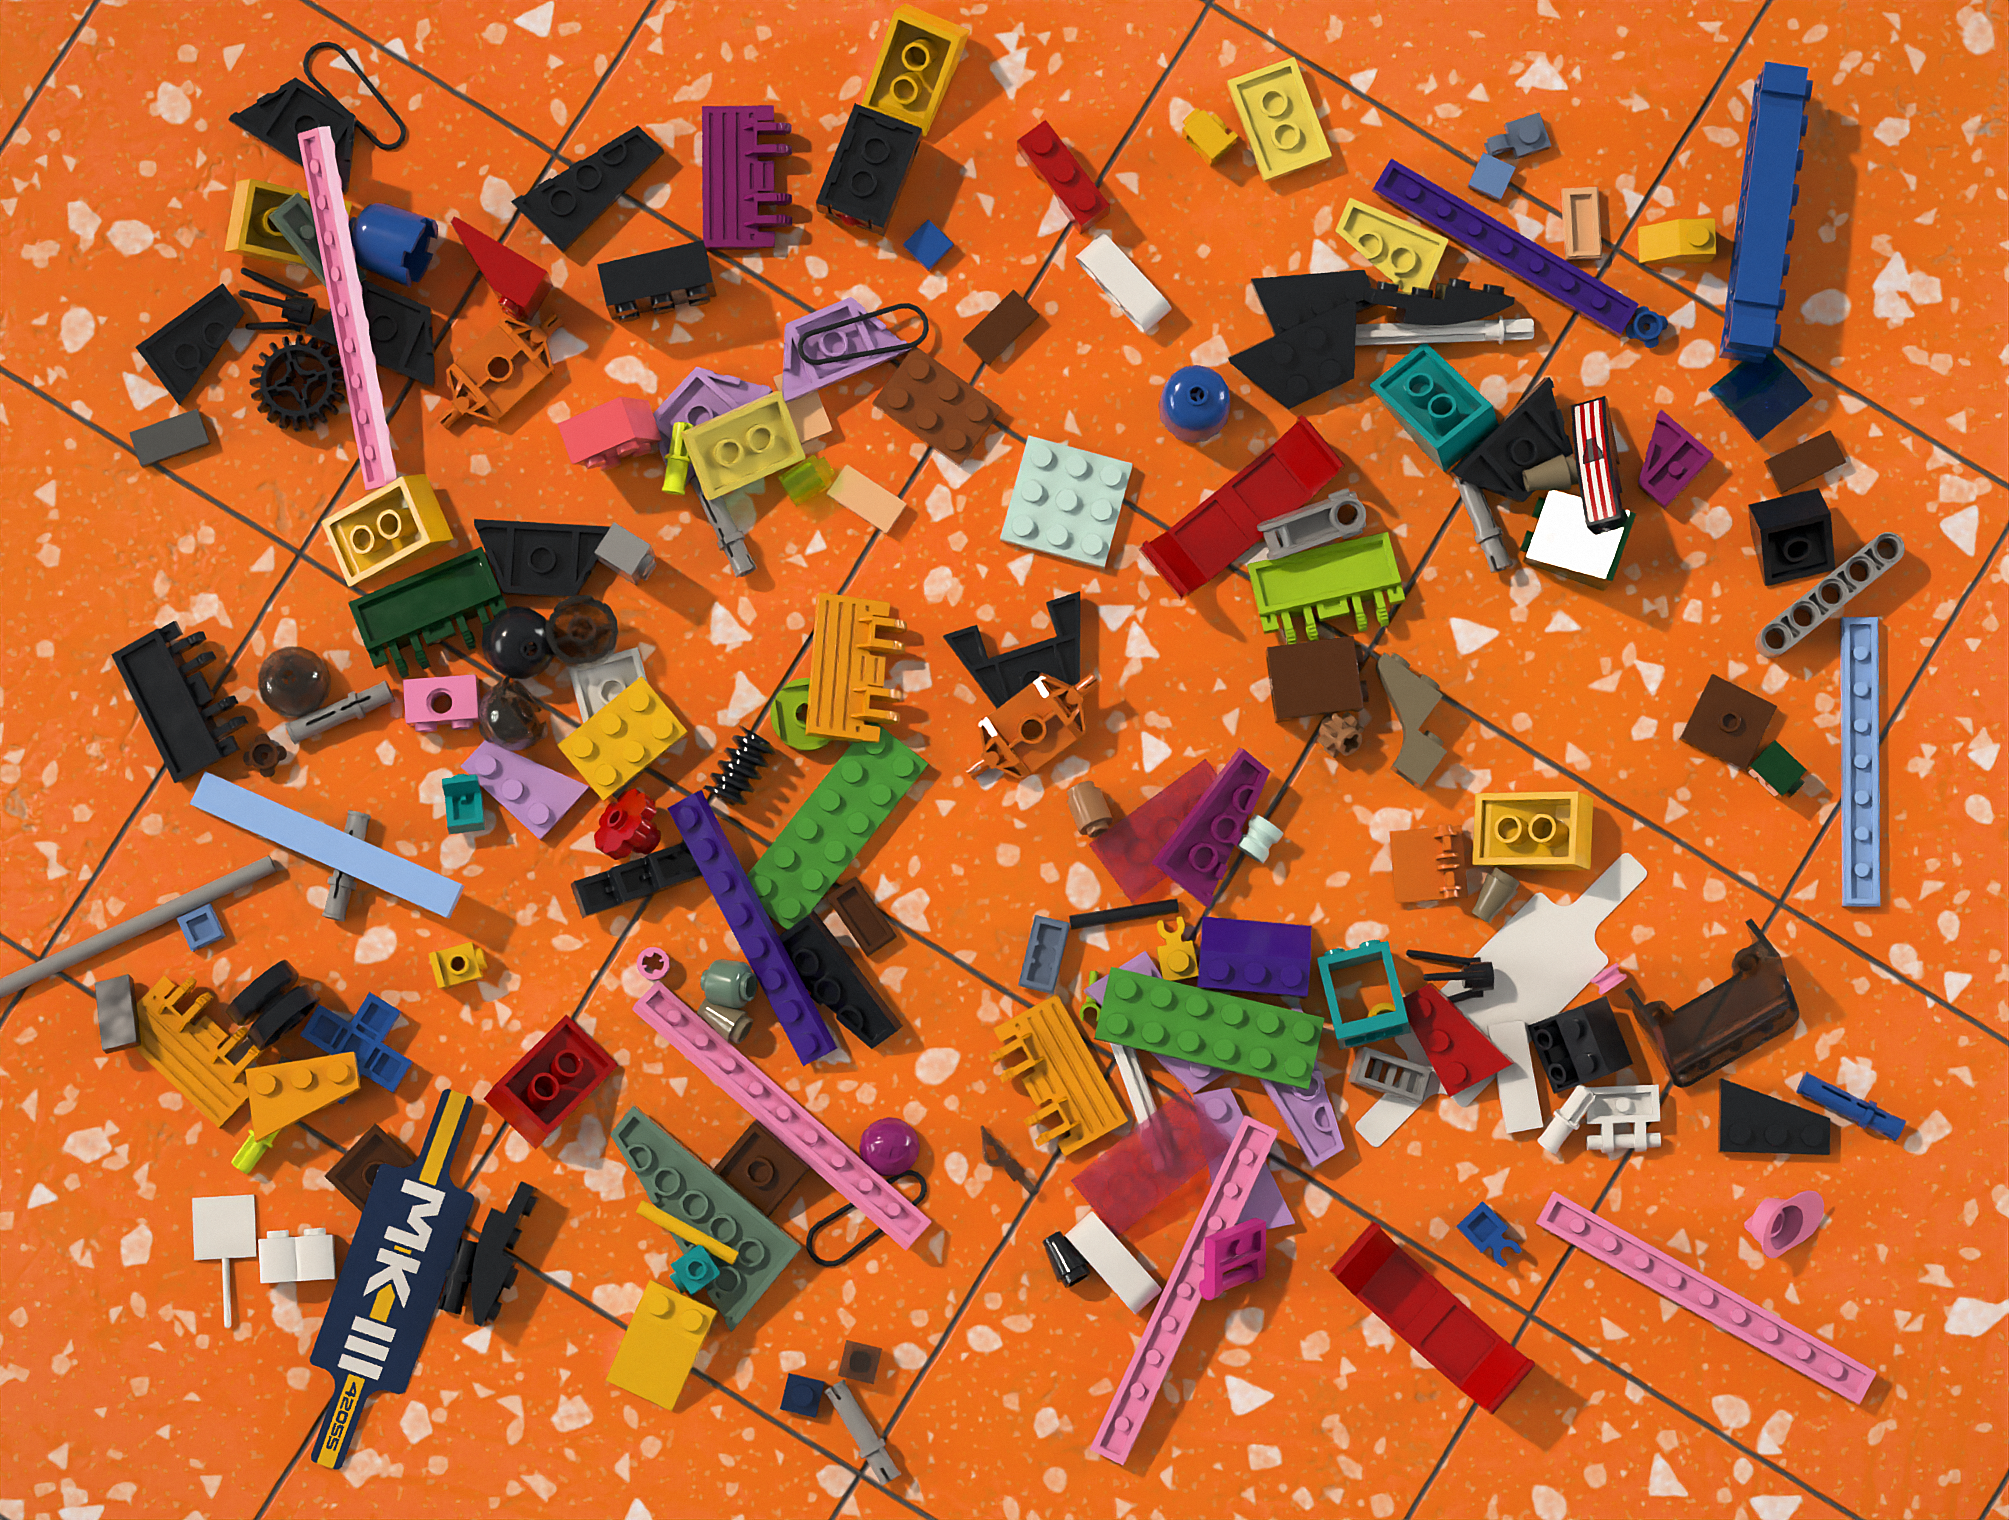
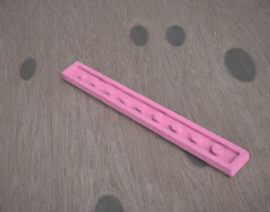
M330 126L318 127L299 133L298 139L365 490L377 489L397 479L396 464L392 456L389 441L390 432L386 424L382 404L383 395L379 388L376 373V358L372 352L369 322L364 310L362 285L359 282L356 268V253L352 246L348 226L349 216L344 205L341 189L342 180L336 163L335 143L331 137Z
M657 981L635 1003L632 1008L635 1013L905 1251L932 1222L663 984Z
M1247 1115L1244 1116L1090 1450L1121 1465L1125 1464L1202 1299L1199 1283L1204 1279L1205 1237L1236 1225L1279 1133L1278 1130Z
M1555 1191L1552 1192L1535 1223L1856 1404H1860L1877 1373Z

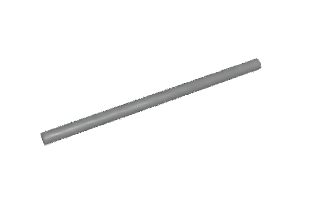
M268 855L1 978L0 999L277 872L271 857Z

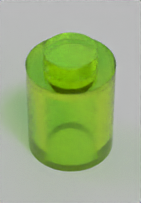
M813 454L777 478L797 508L832 486L833 483L830 478L835 473L824 456L818 460Z

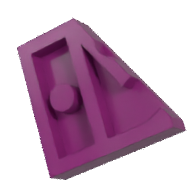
M1661 410L1657 414L1655 428L1639 476L1638 487L1665 510L1713 459L1714 454Z

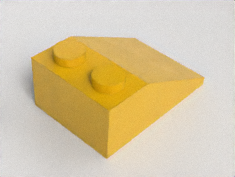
M906 3L894 10L861 106L922 128V134L926 136L957 68L970 30Z
M251 178L237 181L224 252L309 268L268 217L294 193H299L311 207L309 192ZM344 200L345 210L349 216L352 202Z
M426 474L402 476L321 521L348 587L358 585L427 555L454 540Z
M1578 791L1475 793L1472 865L1553 871L1590 870L1593 798Z
M649 1280L606 1377V1381L672 1411L718 1314V1310L654 1280Z

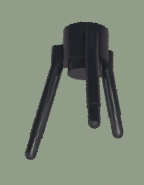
M244 267L241 268L240 271L243 275L290 296L286 297L285 300L255 292L240 290L238 294L241 297L283 308L281 317L288 319V322L247 323L245 325L247 330H292L300 332L301 326L308 327L311 324L316 300L308 298V293L293 290Z
M1410 949L1406 951V955L1409 957L1465 966L1462 967L1461 972L1430 973L1423 976L1425 981L1462 980L1463 988H1470V990L1448 996L1447 998L1452 1003L1470 998H1481L1484 991L1494 989L1492 962H1481L1480 957L1466 958Z

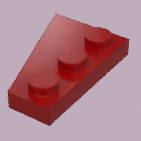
M1429 983L1403 997L1408 1021L1449 1097L1515 1063L1507 1054H1504L1490 1041L1491 1039L1482 1030H1479L1463 1015V1012L1433 983Z

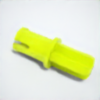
M675 422L673 425L669 455L664 457L668 461L664 486L662 487L664 493L685 495L689 464H692L681 432L694 427L690 423Z
M249 1129L250 1136L232 1159L231 1163L243 1173H250L268 1147L272 1149L274 1145L271 1142L279 1131L256 1143L254 1131Z

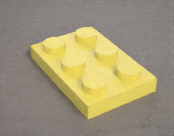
M1295 57L1227 81L1229 92L1264 183L1331 159V152Z
M780 391L770 393L681 432L707 500L715 499L806 459L782 392Z

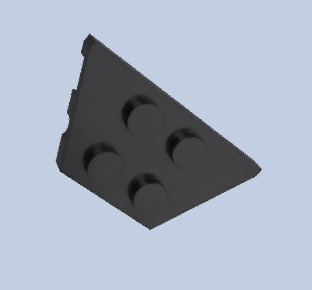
M295 77L281 85L276 92L267 93L257 99V103L240 113L235 112L231 114L228 119L230 123L303 169L304 165L298 134L318 127L330 126L331 137L335 143L338 173L342 180L341 189L344 195L347 194L357 118L353 113Z
M363 280L361 282L365 315L369 322V336L376 364L434 388L435 364L431 308ZM330 308L326 315L314 325L310 324L306 328L305 334L310 337H316L319 341L338 348Z
M1352 298L1239 351L1229 356L1228 360L1230 364L1288 409L1354 379L1357 305L1355 299Z
M1550 377L1544 378L1449 474L1454 478L1518 503L1524 502L1535 490L1529 492L1526 490L1523 470L1531 469L1561 454L1564 457L1573 454L1569 436L1564 431L1565 422L1561 409H1557L1552 388L1555 387Z
M474 519V526L500 587L506 595L577 598L599 561L594 552L611 528L609 526Z

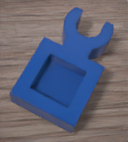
M1483 1201L1455 1226L1480 1253H1483L1490 1247L1493 1250L1492 1256L1494 1261L1501 1267L1508 1265L1501 1257V1250L1504 1247H1510L1516 1254L1521 1252L1520 1246L1515 1241L1505 1240L1501 1236L1508 1227Z

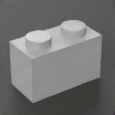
M615 522L594 552L601 564L636 586L640 579L646 581L657 565L654 561L656 555L652 546Z

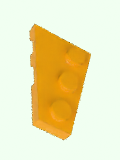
M353 1051L245 1069L255 1142L258 1143L282 1128L289 1127L319 1109L322 1110L360 1090L356 1053Z

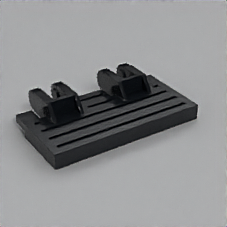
M177 621L155 629L111 655L174 783H181L240 750L234 736H229L220 742L219 740L248 724V721L244 715L237 716L217 727L213 718L234 708L238 704L235 695L224 698L203 710L202 706L214 700L215 697L202 671L188 678L187 676L207 666L217 658L213 651L198 655L197 658L186 663L182 654L202 644L207 638L203 631H199L171 645V641L183 635Z

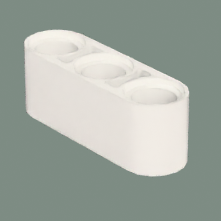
M1101 233L1075 257L1084 271L1143 333H1146L1172 310L1162 294L1104 233Z
M1093 1211L1065 1234V1237L1135 1315L1163 1291Z

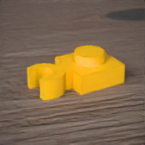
M1181 916L1176 917L1178 928L1173 933H1169L1164 929L1163 920L1157 922L1158 934L1166 941V945L1156 947L1161 975L1163 979L1169 981L1198 977V966L1193 941L1182 942L1181 935L1185 929V923Z

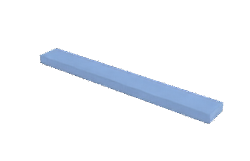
M1841 617L1842 907H1879L1878 617Z
M206 771L190 802V805L448 919H450L465 887L454 880Z

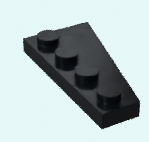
M814 910L779 935L806 989L811 992L810 997L820 1006L825 1004L837 1014L836 1019L871 1049L903 1026Z

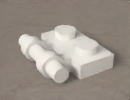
M1659 1085L1587 1087L1594 1093L1595 1100L1585 1112L1586 1125L1600 1124L1601 1129L1600 1135L1586 1136L1587 1150H1601L1602 1153H1613L1614 1149L1634 1148L1635 1152H1645L1647 1148L1661 1147L1660 1133H1646V1122L1660 1121ZM1613 1123H1633V1134H1613Z

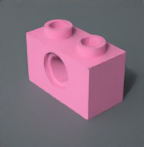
M476 674L403 680L405 720L409 727H415V732L437 731V725L451 724L453 730L473 728V722H482L480 682ZM443 695L451 697L452 706L448 712L440 714L434 711V702L438 697Z

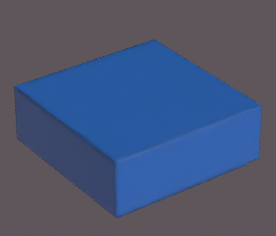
M928 219L903 244V247L929 272L954 247V244Z

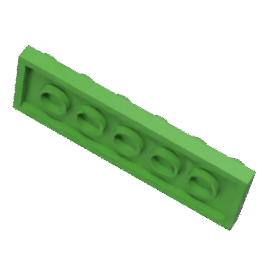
M869 722L867 725L880 727L879 743L853 742L747 874L767 915L786 930L814 910L929 765L878 723Z
M1111 967L1094 1039L1308 1090L1325 1018Z

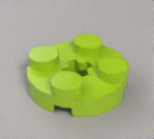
M800 678L787 683L777 694L771 705L770 716L775 733L785 745L799 751L819 750L834 740L805 736V722L801 719L797 720V713L802 712V706L808 705L810 678Z

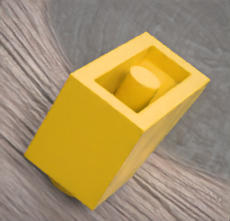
M1715 218L1677 219L1638 227L1639 264L1710 263L1716 255Z

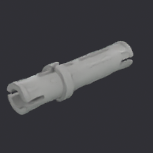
M696 476L691 479L690 483L719 540L717 545L720 551L724 550L736 578L746 576L757 569L756 564H754L744 543L746 538L742 531H738L722 496L707 500L698 477Z
M1454 478L1476 532L1475 541L1477 545H1481L1491 573L1507 569L1506 566L1511 567L1513 563L1501 537L1503 531L1501 527L1496 525L1482 488Z
M385 680L359 693L352 691L348 693V698L290 723L287 722L285 725L292 742L297 744L304 739L329 730L355 717L360 720L366 717L365 713L390 702H395V699Z
M348 810L344 833L364 841L371 816ZM334 869L333 877L329 876L327 882L330 885L325 909L322 913L323 917L345 922L351 891H355L357 883L354 882L355 877Z
M843 1379L833 1385V1387L825 1390V1394L828 1395L861 1451L858 1454L861 1459L866 1458L880 1481V1485L883 1486L901 1475V1472L897 1469L884 1447L886 1445L883 1438L879 1439L846 1385V1381Z

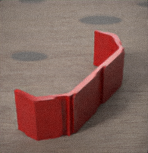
M1300 415L1296 423L1269 449L1168 531L1151 542L1146 540L1142 547L1139 548V551L1179 600L1182 601L1217 576L1264 537L1263 532L1257 529L1258 524L1302 507L1344 469L1345 465L1308 419Z
M1372 1221L1329 1269V1272L1449 1381L1490 1415L1494 1414L1535 1367V1362L1525 1357L1499 1336L1403 1251L1380 1228L1381 1225Z

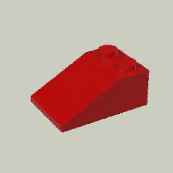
M454 216L451 224L499 300L498 304L502 306L501 310L520 321L522 316L532 321L553 287L548 272Z
M566 1014L492 1087L484 1097V1100L536 1150L617 1068L618 1064Z

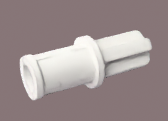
M1578 1085L1562 1108L1554 1111L1555 1117L1542 1136L1538 1138V1143L1549 1152L1556 1154L1573 1129L1577 1130L1580 1127L1578 1122L1595 1100L1594 1093L1589 1088Z

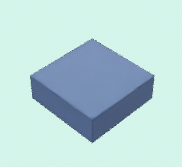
M1483 152L1467 187L1500 202L1516 167Z
M210 903L177 918L191 952L226 938L215 910Z

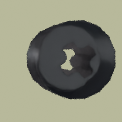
M741 725L739 727L745 733V736L733 735L731 738L738 746V749L727 747L724 750L731 761L719 760L717 763L724 773H711L710 775L716 787L708 785L703 787L706 791L732 806L734 804L746 805L748 803L741 792L753 793L755 791L748 780H761L762 776L755 769L756 766L768 768L770 764L763 757V754L775 755L777 753L770 742Z

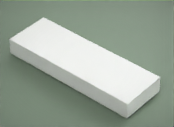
M1524 1019L1487 1025L1490 1041L1515 1062L1495 1073L1506 1134L1542 1128L1543 1122Z

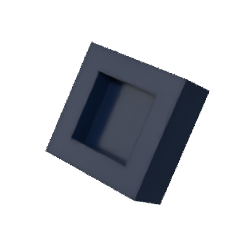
M789 1373L780 1409L816 1418L825 1381Z

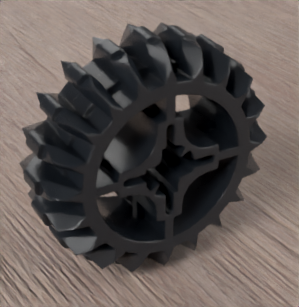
M297 335L295 345H292L290 339L285 336L282 338L283 348L279 349L272 342L269 344L270 349L273 351L270 357L264 352L259 354L260 359L265 362V365L254 364L252 370L261 375V377L252 378L249 383L252 387L261 389L254 391L251 397L254 401L263 400L258 405L257 410L261 414L270 411L267 416L269 423L273 424L280 418L279 427L282 430H286L291 421H293V429L299 433L302 430V422H306L309 430L313 431L316 429L314 419L319 418L326 425L329 421L324 413L329 410L332 414L337 415L339 410L332 403L334 401L344 403L346 400L343 394L337 392V390L346 389L345 380L337 379L344 376L342 366L335 367L341 359L337 353L328 356L331 347L327 343L317 350L319 341L316 337H312L307 346H305L303 335ZM297 357L313 358L320 362L325 370L319 372L315 369L310 371L303 370ZM287 361L285 376L275 381V385L271 386L275 371L282 363ZM295 370L304 381H307V384H303L304 388L301 390L303 397L294 386H291V383H295L293 381L296 378ZM327 381L326 390L322 398L311 407L312 392L316 388L323 386V382ZM279 395L283 398L288 396L295 397L301 410L293 411L282 408L275 403L273 397Z

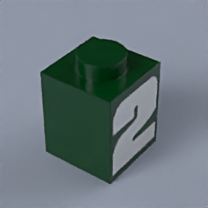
M1774 740L1747 767L1746 771L1773 797L1779 799L1784 794L1790 798L1805 783L1800 777L1807 769Z

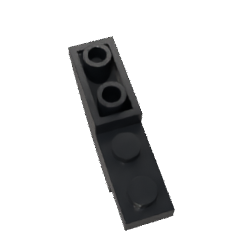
M1449 278L1448 284L1437 283L1434 296V290L1412 287V291L1409 293L1398 291L1399 284L1378 281L1377 287L1365 286L1363 300L1373 304L1397 307L1395 320L1402 323L1450 325L1469 322L1498 313L1514 305L1515 297L1504 294L1505 287L1484 284L1483 290L1470 288V281Z
M523 1181L520 1182L505 1213L491 1208L477 1244L472 1271L471 1295L474 1323L481 1327H485L487 1321L494 1323L503 1305L498 1299L504 1288L511 1289L519 1273V1270L514 1268L518 1260L505 1255L507 1248L514 1250L523 1232L518 1229V1226L524 1215L527 1217L532 1215L539 1200V1197L534 1195L537 1188Z

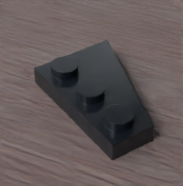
M1365 270L1252 278L1250 281L1274 335L1352 298L1355 299L1357 304L1356 314L1378 305L1363 300L1365 286H1371Z
M222 283L136 346V349L180 406L245 312Z
M1719 1079L1718 1152L1830 1155V1118L1728 1080Z

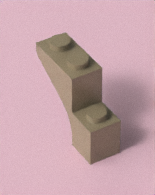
M1384 652L1376 664V673L1403 730L1402 747L1390 769L1419 790L1447 753L1442 748L1444 742L1428 730L1424 734L1418 730L1443 694L1438 691L1440 685L1424 674L1419 678L1408 670L1411 665L1404 658L1396 653H1393L1390 657Z

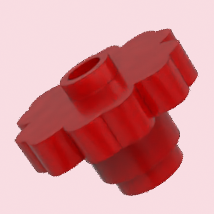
M636 788L624 791L619 796L617 802H611L599 819L601 827L594 835L596 849L614 860L628 857L631 851L644 855L654 851L661 840V831L657 829V824L652 821L657 812L655 801Z

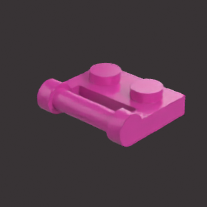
M1255 1217L1205 1237L1204 1279L1199 1283V1291L1204 1299H1215L1221 1296L1222 1291L1247 1281L1254 1283L1265 1277L1266 1221ZM1243 1265L1242 1268L1223 1275V1272Z

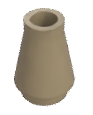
M1561 454L1531 469L1523 470L1524 485L1528 492L1533 490H1570L1571 485L1579 483L1573 456L1564 457Z
M1495 867L1491 874L1487 873L1476 905L1471 912L1490 923L1500 910L1518 893L1516 889L1520 882L1503 870Z
M707 998L704 999L697 1011V1015L703 1018L728 1043L733 1041L736 1044H740L750 1032L754 1022L752 1018L748 1017L747 1011L711 1004Z

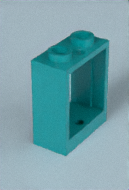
M1369 940L1361 943L1359 948L1345 951L1343 948L1332 949L1325 952L1323 957L1317 958L1339 1050L1411 1033L1388 941ZM1383 959L1396 1011L1342 1024L1330 972Z

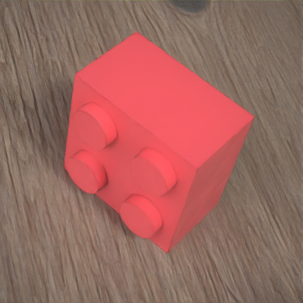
M618 397L558 423L571 463L573 465L586 466L587 469L600 467L601 471L614 468L621 464L620 458L630 454L632 457L647 454L653 450L651 445L662 441L648 400Z

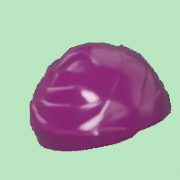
M893 1117L883 1118L872 1123L863 1132L859 1146L861 1159L881 1176H895L907 1171L915 1163L920 1149L919 1140L913 1128L901 1119Z

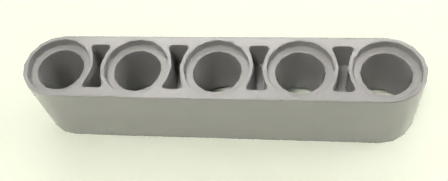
M1884 532L1875 537L1762 628L1755 639L1758 652L1767 658H1777L1897 563L1905 551L1902 538L1892 532ZM1879 542H1886L1892 546L1894 551L1892 559H1885L1879 555L1877 551ZM1857 564L1864 568L1866 572L1864 581H1855L1850 576L1849 569L1851 565ZM1823 587H1831L1836 590L1838 594L1836 604H1829L1823 600L1821 595ZM1796 609L1805 610L1809 614V626H1799L1795 622L1793 614ZM1767 632H1777L1781 636L1782 647L1780 649H1773L1767 645L1765 640Z

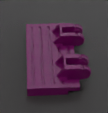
M774 105L702 106L703 241L706 250L775 248V231L759 232V228L792 226L791 216L784 214L759 215V206H786L792 203V195L789 193H759L775 192L774 161H758V157H786L792 155V146L786 144L758 145V135L782 136L792 133L791 124L774 122Z

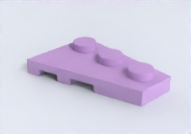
M484 740L460 766L469 775H478L480 785L541 841L590 789L589 786L487 740Z

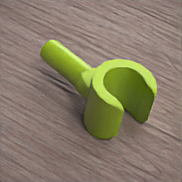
M1090 971L1088 987L1098 981V971ZM1087 995L1086 1002L1083 1003L1079 1012L1080 1018L1084 1021L1085 1008L1094 1007L1097 1010L1096 1022H1098L1101 1007L1094 999L1092 1000Z

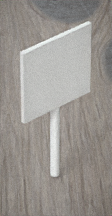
M254 1194L192 1198L194 1260L222 1259L224 1326L226 1328H230L232 1325L229 1258L257 1257Z

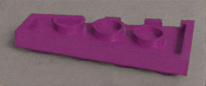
M1238 748L1152 861L1155 867L1207 908L1210 907L1214 896L1212 894L1219 879L1222 880L1228 867L1226 863L1234 845H1238L1243 834L1241 829L1248 814H1252L1270 773L1269 769L1242 748Z

